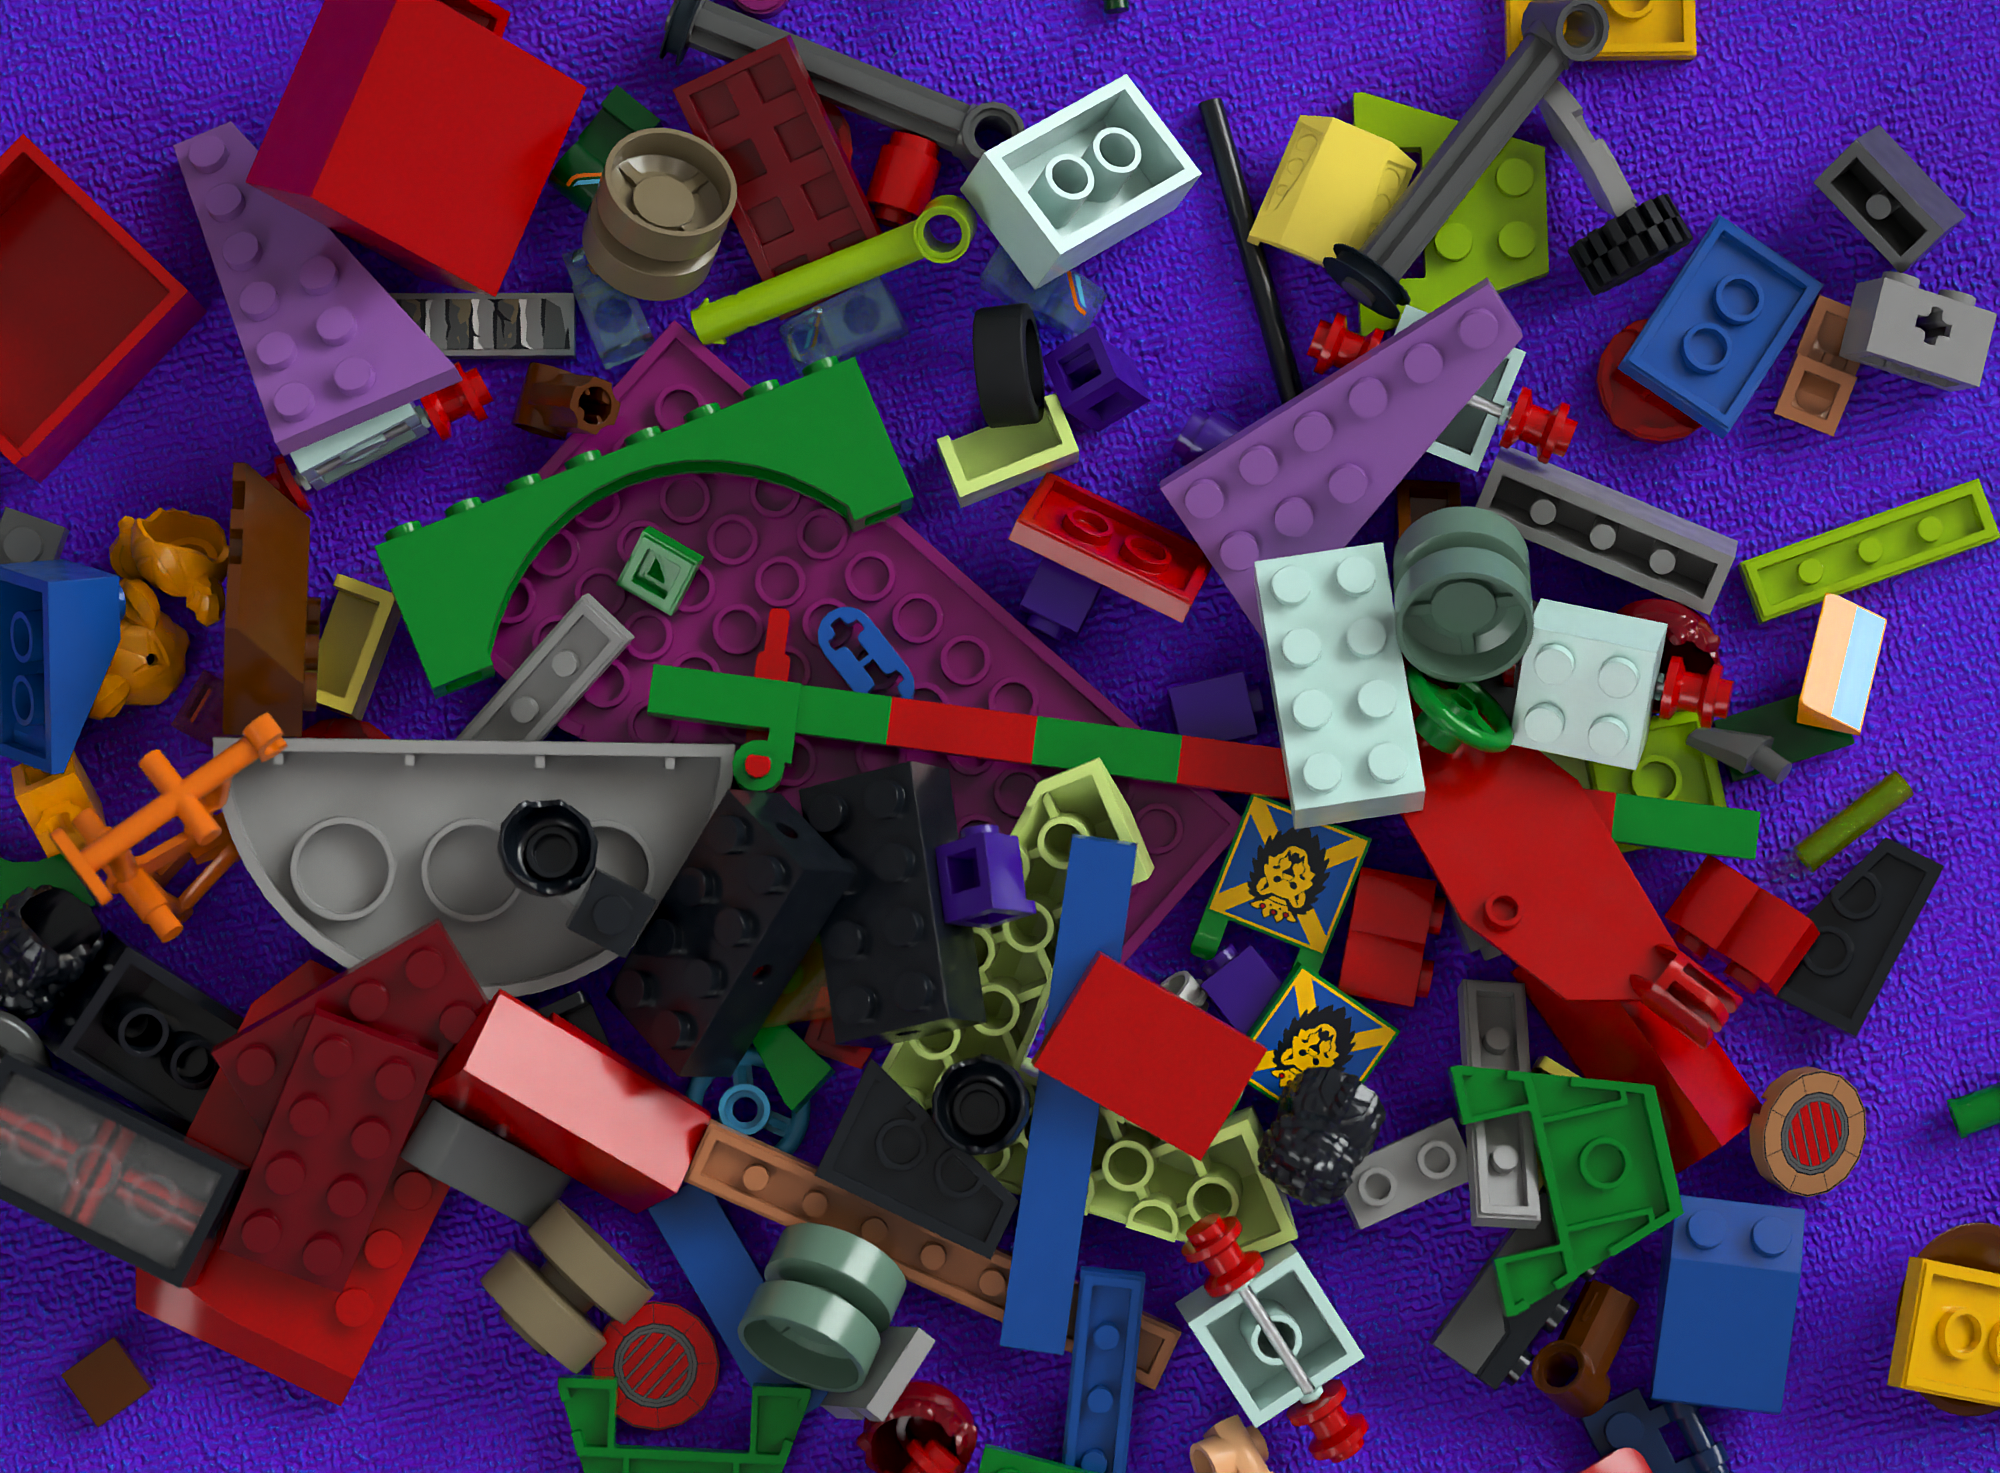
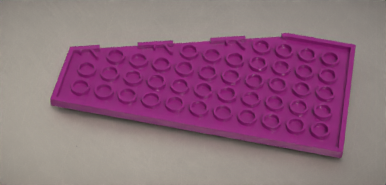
M674 320L612 389L615 399L620 403L615 424L603 427L597 435L572 433L537 473L540 474L543 480L566 471L564 463L584 452L600 450L601 455L604 456L626 447L624 439L645 428L659 426L661 432H665L685 424L683 417L690 411L703 405L717 402L720 408L723 409L745 400L743 393L751 388V386ZM688 473L649 480L620 490L598 501L573 518L545 545L526 570L508 603L499 625L491 654L494 670L507 681L583 595L589 593L635 638L557 726L565 733L586 742L735 744L736 753L745 744L747 729L648 716L647 709L653 665L659 664L754 677L757 654L764 651L769 612L773 608H782L790 613L785 654L790 657L788 682L851 691L824 656L818 643V629L822 619L829 612L839 607H852L861 610L871 619L908 666L915 684L913 700L1142 730L898 515L852 533L845 517L814 499L786 487L755 478L722 473ZM649 525L704 556L678 610L672 616L616 585L642 531ZM840 621L832 627L836 638L830 646L835 651L842 647H847L858 661H861L868 655L858 640V635L864 630L859 623L847 627ZM872 663L865 669L875 684V689L870 694L901 697L897 686L903 681V678L898 673L891 677H886L875 663ZM795 735L791 768L785 767L781 783L772 793H780L803 817L799 789L908 761L947 768L950 775L959 839H961L960 831L962 829L985 824L997 825L1000 834L1010 835L1038 782L1066 770ZM733 777L730 789L742 790ZM1112 777L1132 812L1155 868L1149 879L1131 886L1120 962L1123 965L1234 838L1242 817L1210 789Z

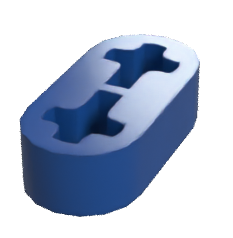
M839 607L829 612L822 619L818 629L819 646L826 659L851 691L868 694L873 692L875 689L874 681L865 669L872 663H875L886 677H891L898 673L903 678V681L897 686L900 698L913 699L915 684L908 666L866 614L852 607ZM842 621L847 627L859 623L864 630L858 635V640L868 655L861 661H858L847 647H842L835 651L830 646L836 638L832 628L836 623Z

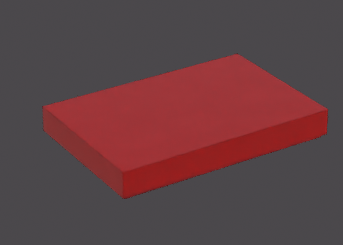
M1047 472L1016 520L1008 538L1033 552L1181 623L1184 622L1212 568V564L1196 542L1051 472Z
M1097 950L1031 1063L1033 1067L1201 1161L1268 1049L1260 1042Z

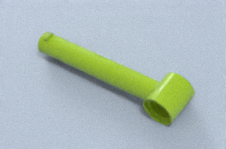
M955 195L936 197L925 206L915 221L740 290L737 294L728 295L711 303L708 297H706L696 309L690 312L695 332L705 346L711 343L726 345V337L739 333L750 326L759 325L926 258L935 263L953 262L965 253L976 234L977 217L975 211L961 197ZM936 215H948L954 218L960 225L961 239L954 243H943L937 240L930 231V218Z

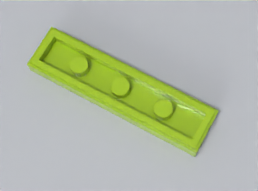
M1978 478L1740 562L1737 567L1760 625L1822 603L1825 593L1838 596L1845 595L2000 539V533Z

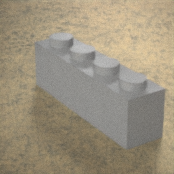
M1500 447L1475 506L1476 508L1489 510L1504 517L1517 528L1524 539L1709 616L1735 559L1738 541L1551 463H1547V465L1537 461L1536 457L1512 447L1508 449Z

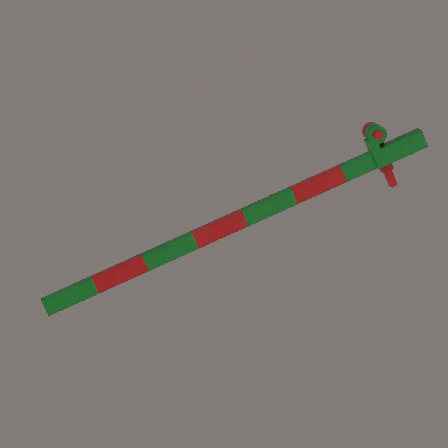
M773 608L769 612L764 651L757 654L754 677L659 664L653 665L647 709L649 717L747 729L745 744L736 751L732 761L733 777L739 788L744 791L774 792L781 783L785 767L791 768L795 735L1059 770H1069L1100 757L1112 777L1290 800L1281 748L788 682L790 657L785 654L790 613L782 608ZM1583 788L1615 843L1753 861L1756 858L1761 814L1759 811Z

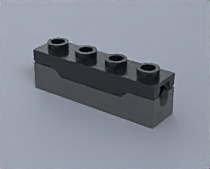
M1544 1184L1539 1191L1541 1221L1535 1229H1509L1428 1341L1440 1352L1469 1373L1474 1374V1377L1494 1390H1497L1503 1381L1510 1386L1517 1382L1534 1357L1526 1348L1540 1329L1550 1334L1561 1322L1572 1304L1564 1296L1576 1279L1561 1289L1554 1290L1536 1301L1528 1309L1516 1316L1505 1317L1503 1315L1491 1258L1553 1245L1557 1242ZM1604 1261L1579 1276L1588 1282Z

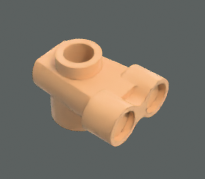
M1238 1414L1213 1425L1203 1435V1440L1192 1444L1190 1447V1460L1195 1473H1274L1273 1471L1270 1472L1265 1464L1269 1453L1263 1435L1252 1425L1245 1428Z

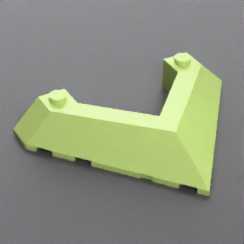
M1100 757L1039 781L1010 834L1018 836L1026 900L1035 901L1037 914L988 929L972 927L987 1023L896 1043L891 1048L881 1067L931 1117L932 1094L936 1085L941 1081V1076L952 1064L985 1054L999 1058L1016 1069L1030 1094V1119L1016 1142L1006 1149L994 1154L972 1156L1009 1192L1021 1195L1039 1072V1069L1033 1067L1032 1059L1028 1058L1027 1055L1048 1007L1072 835L1078 834L1138 843L1132 885L1149 879L1155 869L1132 812ZM1100 1105L1084 1215L1087 1216L1089 1213L1125 1224V1228L1174 1243L1175 1240L1186 1243L1188 1241L1186 1237L1187 1230L1207 1215L1218 1213L1221 1218L1235 1216L1242 1225V1231L1236 1238V1242L1243 1252L1256 1250L1261 1253L1298 1238L1287 1195L1275 1183L1259 1172L1258 1166L1260 1163L1257 1151L1261 1146L1260 1143L1264 1130L1253 1105L1233 1112L1225 1120L1201 1161Z

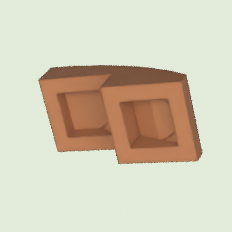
M1822 295L1816 296L1773 411L1774 414L1834 436L1857 380L1855 375L1860 365L1858 362L1839 357L1850 306Z

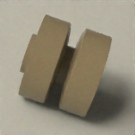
M648 128L631 133L621 139L613 147L607 158L598 183L597 192L583 227L582 245L591 267L607 284L624 294L638 299L666 301L677 299L693 292L704 282L710 271L721 238L736 203L737 184L732 169L714 147L699 137L681 130Z
M557 1199L527 1230L532 1241L547 1259L540 1268L524 1255L509 1248L480 1278V1282L502 1307L498 1311L500 1315L529 1345L543 1356L549 1353L567 1369L578 1374L607 1344L601 1330L587 1312L595 1306L612 1319L625 1325L655 1293L615 1249L573 1210Z

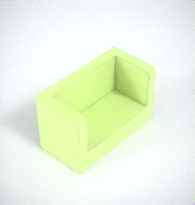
M1056 393L1044 397L1043 419L1036 424L999 428L987 426L952 441L949 435L936 439L938 452L961 508L1042 477L1047 472L1052 473L1079 462V449Z

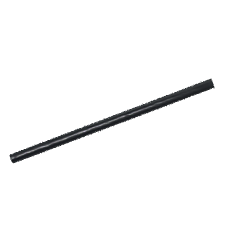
M1213 98L1199 103L1198 108L1281 404L1283 405L1304 392L1263 242H1260L1258 246L1247 242L1256 218L1222 98Z

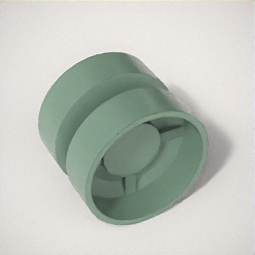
M1467 506L1436 510L1419 518L1405 530L1399 538L1393 553V584L1396 639L1406 659L1423 673L1450 682L1481 681L1497 676L1511 668L1527 651L1534 631L1529 554L1521 533L1504 517L1489 510Z
M799 1223L788 1226L783 1230L765 1268L764 1277L766 1282H763L755 1289L739 1323V1339L749 1353L758 1361L789 1380L822 1391H854L864 1383L881 1344L879 1333L889 1327L905 1292V1276L898 1265L883 1251L849 1232L815 1223Z

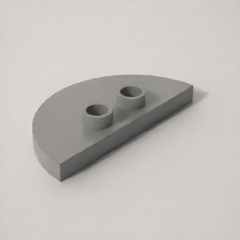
M213 737V757L243 737ZM283 738L287 743V747L281 753L266 762L261 763L257 759L233 776L228 800L222 807V811L234 845L247 871L264 897L282 918L311 945L342 966L349 969L434 919L439 918L488 1000L493 998L499 988L513 997L540 993L573 982L604 967L619 957V955L567 929L565 925L588 880L572 893L545 898L534 896L518 889L504 874L497 853L500 827L504 819L519 803L525 800L534 802L561 799L567 805H571L586 816L598 840L595 867L653 896L656 900L632 946L634 947L726 791L731 788L735 744Z

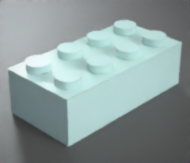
M1383 542L1255 561L1254 586L1294 830L1423 810L1425 786L1402 651L1396 639L1395 610Z

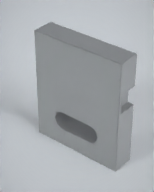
M889 1326L885 1331L879 1333L881 1344L862 1386L850 1392H828L820 1405L836 1418L863 1420L866 1417L870 1421L883 1422L936 1340L919 1327Z

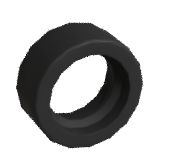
M1028 303L978 309L975 312L973 321V360L976 386L985 421L990 428L1036 424L1043 419L1045 408L1044 366L1038 328L1032 309Z

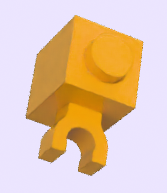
M73 750L64 773L49 774L23 763L11 768L15 798L47 858L61 853L49 836L51 832L59 827L63 829L79 851L85 848L86 842L72 825L73 819L87 808H93L104 823L105 818L102 802L75 751Z

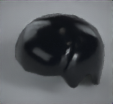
M561 799L534 802L525 800L519 803L501 823L497 853L504 874L518 889L534 896L548 898L567 895L578 890L582 884L586 883L596 866L598 840L589 819L571 805H567L565 801Z
M980 1054L952 1064L943 1073L941 1081L936 1085L932 1094V1121L944 1141L969 1155H988L1006 1149L1016 1142L1030 1119V1094L1019 1072L1003 1060L991 1055Z

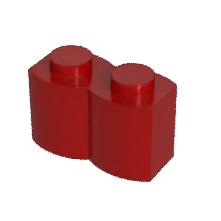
M1709 855L1706 856L1664 915L1668 924L1676 931L1672 939L1679 948L1699 961H1703L1705 956L1710 954L1724 962L1727 966L1722 972L1723 975L1752 995L1761 987L1776 996L1820 935L1813 921L1775 895L1760 888L1725 863Z
M1361 866L1355 888L1337 988L1355 1000L1412 1010L1416 997L1428 998L1434 961L1423 959L1427 934L1439 936L1446 904V898L1435 896L1437 881Z

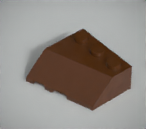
M233 462L229 564L227 569L224 625L223 734L243 735V730L253 720L268 712L283 731V737H302L303 711L316 712L321 597H308L310 518L249 464L243 462Z

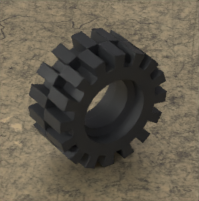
M1662 194L1653 200L1649 199L1636 208L1633 207L1625 211L1623 215L1609 220L1604 226L1594 229L1586 237L1574 243L1568 249V253L1589 291L1595 296L1601 292L1604 293L1611 290L1616 285L1618 287L1626 283L1630 278L1637 277L1646 272L1645 270L1665 261V258L1674 255L1681 248L1687 246L1693 240V237L1669 194Z

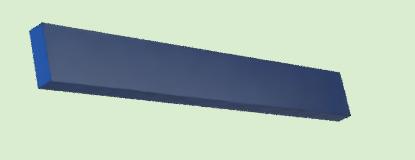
M1078 834L1072 835L1043 1040L1097 950L1121 962L1138 843ZM1040 1070L1038 1072L1000 1346L1064 1355L1100 1104Z

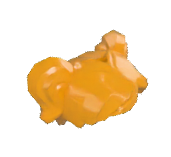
M158 508L146 519L137 518L135 520L133 517L125 515L118 521L119 535L109 547L110 564L118 576L128 580H147L155 588L172 597H186V607L195 612L196 620L206 627L222 619V612L225 609V593L222 583L227 577L229 545L227 546L224 530L215 520L206 516L191 514L188 511H178L175 508L166 511L163 508Z
M123 578L119 581L126 599L125 616L120 621V642L88 718L96 720L106 717L113 718L124 705H159L178 689L185 675V654L190 646L187 632L184 628L174 623L170 616L160 611V604L156 594L140 579L128 580ZM152 654L154 661L148 665L146 657Z

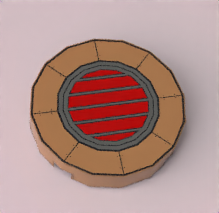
M1810 1066L1788 1070L1769 1084L1761 1096L1766 1101L1762 1105L1760 1115L1753 1114L1749 1128L1751 1155L1759 1174L1769 1183L1776 1185L1780 1190L1805 1197L1828 1193L1847 1179L1860 1159L1866 1137L1865 1108L1857 1089L1842 1075Z

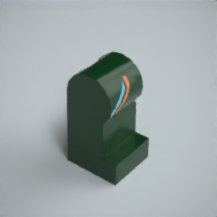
M618 85L601 103L602 109L579 135V140L561 157L548 178V184L587 215L597 192L605 163L613 147L621 139L636 131L648 128H664L658 117Z

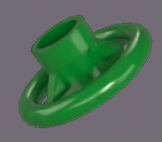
M1411 663L1408 665L1405 671L1408 690L1422 709L1414 720V726L1429 744L1449 754L1455 753L1462 743L1491 753L1502 752L1510 747L1514 739L1511 721L1501 705L1476 681H1444L1423 673ZM1425 677L1437 680L1451 688L1446 690L1425 680ZM1478 710H1479V711L1484 715V717L1488 720V722L1490 723V725L1492 726V728H1491V727L1483 720V718L1478 714Z

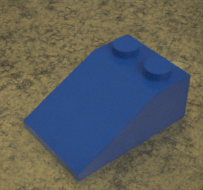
M65 559L0 564V755L49 774L64 773L120 642V621L125 616L126 599L124 591L119 585L118 575Z
M1680 1195L1684 1214L1663 1227L1650 1400L1780 1415L1801 1276L1805 1210Z

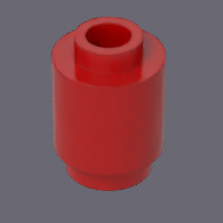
M892 132L889 144L881 146L866 194V199L871 209L874 210V216L879 224L895 229L918 219L925 206L931 201L942 166L941 162L937 160L940 151L939 145L913 134Z

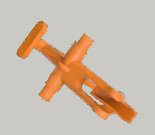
M268 712L253 720L243 730V738L184 779L177 773L161 750L155 749L147 753L140 760L139 767L161 795L113 828L106 826L93 808H87L80 812L73 819L72 825L86 842L85 848L79 851L61 827L49 834L55 846L101 906L113 899L111 893H121L141 921L152 928L161 942H169L183 930L182 924L193 914L195 904L235 862L237 863L241 860L231 838L223 812L218 815L214 814V812L226 804L233 776L257 759L261 763L266 762L287 747V743L281 737L284 735L283 731ZM178 816L184 824L183 832L141 856L134 857L131 847ZM191 857H193L196 865L213 860L178 898L164 890L169 881ZM101 868L108 876L105 885L96 874Z

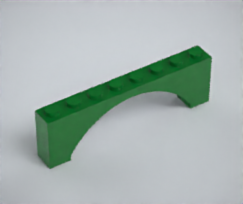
M837 356L820 359L803 368L802 373L804 377L781 386L778 379L759 383L743 393L745 400L721 409L717 402L703 405L687 413L683 417L685 421L683 425L665 432H661L659 426L645 428L624 439L626 447L604 456L601 455L600 450L584 452L564 463L566 471L543 480L539 473L523 476L507 484L504 487L506 494L485 503L481 502L480 497L465 499L448 507L444 511L446 518L424 527L421 526L420 521H411L384 534L386 542L376 545L375 550L435 699L496 675L491 654L498 628L511 596L530 564L545 545L573 518L598 501L627 487L656 478L688 473H722L755 478L786 487L818 501L845 517L852 533L911 510L914 499L913 493L856 358L852 357L842 362H839Z

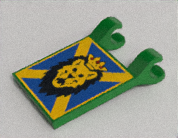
M1250 795L1204 913L1193 936L1191 953L1204 960H1212L1216 955L1227 923L1231 920L1299 947L1300 949L1289 973L1299 961L1319 974L1372 837L1336 823L1294 830L1291 805L1270 797Z
M1298 961L1246 1034L1268 1049L1247 1084L1277 1103L1282 1089L1289 1082H1292L1298 1073H1302L1310 1067H1331L1347 1074H1354L1364 1083L1400 1033V1030ZM1243 1092L1241 1093L1240 1097L1238 1098L1237 1102L1235 1103L1234 1107L1232 1108L1231 1112L1229 1113L1226 1119H1228L1236 1109Z

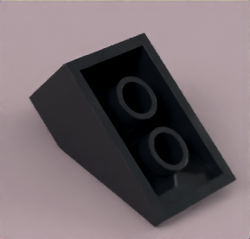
M108 929L104 938L106 945L104 952L97 956L93 964L88 966L79 980L71 984L67 990V995L61 999L38 1036L55 1056L186 1135L220 1068L211 1054L213 1046L236 1034L245 1017Z

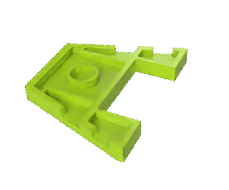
M1353 92V126L1393 142L1403 152H1418L1420 154V171L1459 122L1364 92ZM1513 137L1509 139L1424 248V278L1400 279L1399 283L1404 287L1411 299L1409 306L1431 313L1485 278L1489 279L1497 293H1501L1547 276L1549 273L1545 147ZM1358 301L1359 335L1366 337L1376 327L1385 332L1396 329L1405 306L1397 304L1396 306L1400 312L1399 318L1389 319L1377 314Z

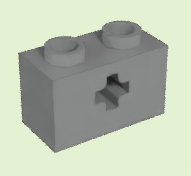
M1885 271L1882 274V278L1856 283L1839 357L1949 392L1980 387L1997 313L1976 307V298L1967 293L1943 289L1939 290L1938 294L1920 289V280L1918 278L1900 272Z
M1452 1117L1440 1120L1364 1156L1363 1162L1355 1167L1353 1174L1350 1176L1353 1183L1341 1197L1355 1229H1364L1469 1181L1467 1149Z

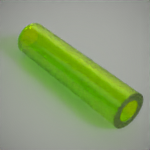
M1893 770L1795 845L1793 850L1803 865L1813 873L1914 796V793L1905 779L1897 771Z

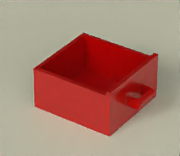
M325 0L245 182L413 272V275L423 280L496 297L587 87L438 0Z
M22 134L0 156V452L12 464L40 484L207 311L176 278L33 142Z

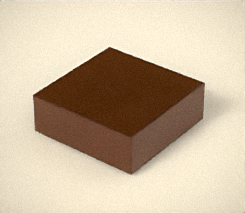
M118 1336L111 1338L61 1374L97 1427H102L154 1389Z

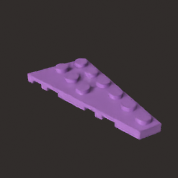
M231 121L173 145L275 444L283 456L463 381L453 363L326 225L245 182L258 150Z
M1488 278L1483 279L1160 481L1161 491L1262 639L1263 634L1254 586V562L1344 548L1522 339L1521 328Z

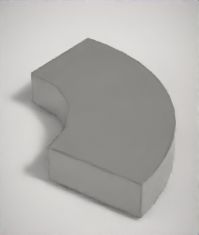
M1556 79L1537 105L1553 140L1563 148L1575 164L1597 206L1617 218L1623 215L1625 211L1633 207L1636 208L1635 204L1637 201L1603 138L1595 140L1582 116L1583 108L1568 89Z

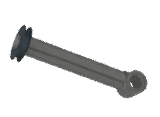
M674 0L665 23L664 30L666 32L659 58L662 60L667 52L677 56L676 66L680 65L689 47L730 63L785 36L791 35L820 100L897 131L928 139L939 145L940 148L952 152V156L959 158L970 173L984 152H986L975 140V136L978 133L989 129L995 130L1008 140L1025 130L1023 120L1016 110L1004 103L966 104L709 0Z
M1532 0L1523 13L1521 23L1522 42L1361 248L1357 250L1343 243H1337L1333 248L1337 258L1324 257L1323 265L1326 271L1349 295L1381 316L1389 319L1399 318L1400 312L1396 305L1406 306L1411 301L1407 291L1399 283L1403 275L1562 71L1568 70L1574 61L1583 62L1592 59L1602 51L1608 39L1609 22L1605 10L1595 0ZM1567 19V29L1563 35V26Z

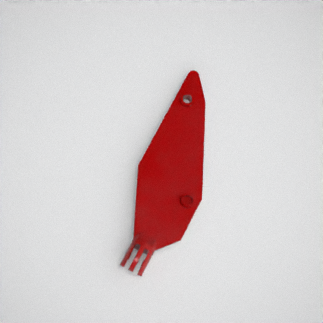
M1402 653L1404 669L1406 671L1410 662ZM1425 677V680L1446 690L1451 688L1437 680ZM1409 692L1414 721L1422 709ZM1478 710V714H1479V715L1483 718V720L1492 728V726L1490 725V723L1488 722V720H1487V719L1484 717V715ZM1415 728L1425 786L1424 805L1421 811L1401 813L1400 815L1461 922L1564 1001L1641 1002L1701 1049H1706L1714 1039L1713 1032H1719L1729 1020V1013H1734L1743 1003V997L1678 949L1579 781L1539 750L1510 745L1505 751L1491 753L1462 743L1455 753L1449 754L1429 744Z

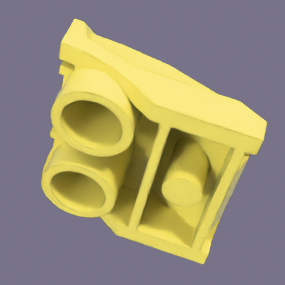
M1300 115L1251 228L1247 242L1256 246L1260 242H1264L1325 268L1323 265L1324 257L1337 258L1333 251L1335 244L1343 243L1357 250L1361 248L1407 189L1417 164L1393 142L1337 118Z

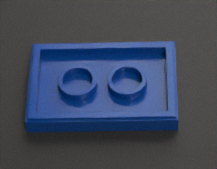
M1718 214L1623 357L1617 369L1723 439L1733 427L1824 284Z

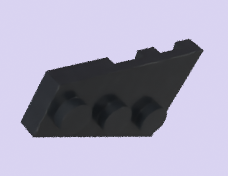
M1885 837L1806 915V917L1813 921L1820 935L1778 994L1775 996L1761 987L1758 990L1856 1039L1933 891L1944 866Z
M870 1058L815 1172V1176L991 1260L1019 1201L972 1155L947 1144L932 1121L931 1115Z

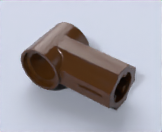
M530 362L511 424L530 433L561 441L566 440L568 432L597 435L603 427L615 424L620 403L615 399L612 392V383L595 376L576 375L553 366Z
M1596 1280L1585 1282L1558 1340L1550 1342L1541 1348L1534 1358L1531 1371L1532 1379L1537 1388L1572 1417L1584 1418L1592 1416L1601 1410L1607 1402L1611 1391L1610 1378L1607 1372L1640 1305L1632 1297L1616 1290L1610 1285ZM1577 1372V1375L1573 1379V1381L1565 1386L1570 1376Z

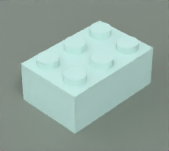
M1125 74L984 152L960 190L1036 290L1175 210L1202 173L1129 76Z

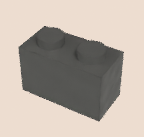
M1880 125L1857 138L1813 182L1900 273H1904L1923 259L1966 217L1959 207Z

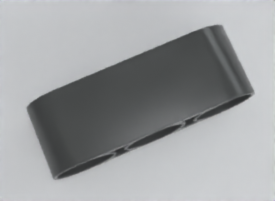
M436 1099L432 1100L400 1153L404 1160L423 1172L529 1228L557 1199L560 1200L572 1177Z

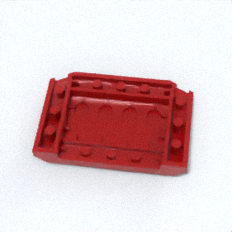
M309 959L252 1002L238 1032L340 973ZM219 1068L186 1136L250 1167L263 1135L222 1069ZM426 1093L422 1098L400 1153L434 1099ZM399 1154L342 1293L219 1249L221 1237L230 1218L229 1215L194 1286L179 1289L136 1267V1309L341 1407L450 1186L410 1164Z

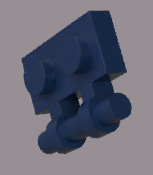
M1634 1387L1607 1400L1602 1409L1592 1416L1579 1418L1599 1459L1615 1450L1626 1447L1638 1451L1646 1460L1652 1473H1730L1725 1463L1730 1457L1722 1441H1714L1699 1411L1703 1406L1662 1402L1648 1409L1639 1389ZM1673 1421H1676L1691 1451L1690 1454L1674 1461L1659 1431V1428Z

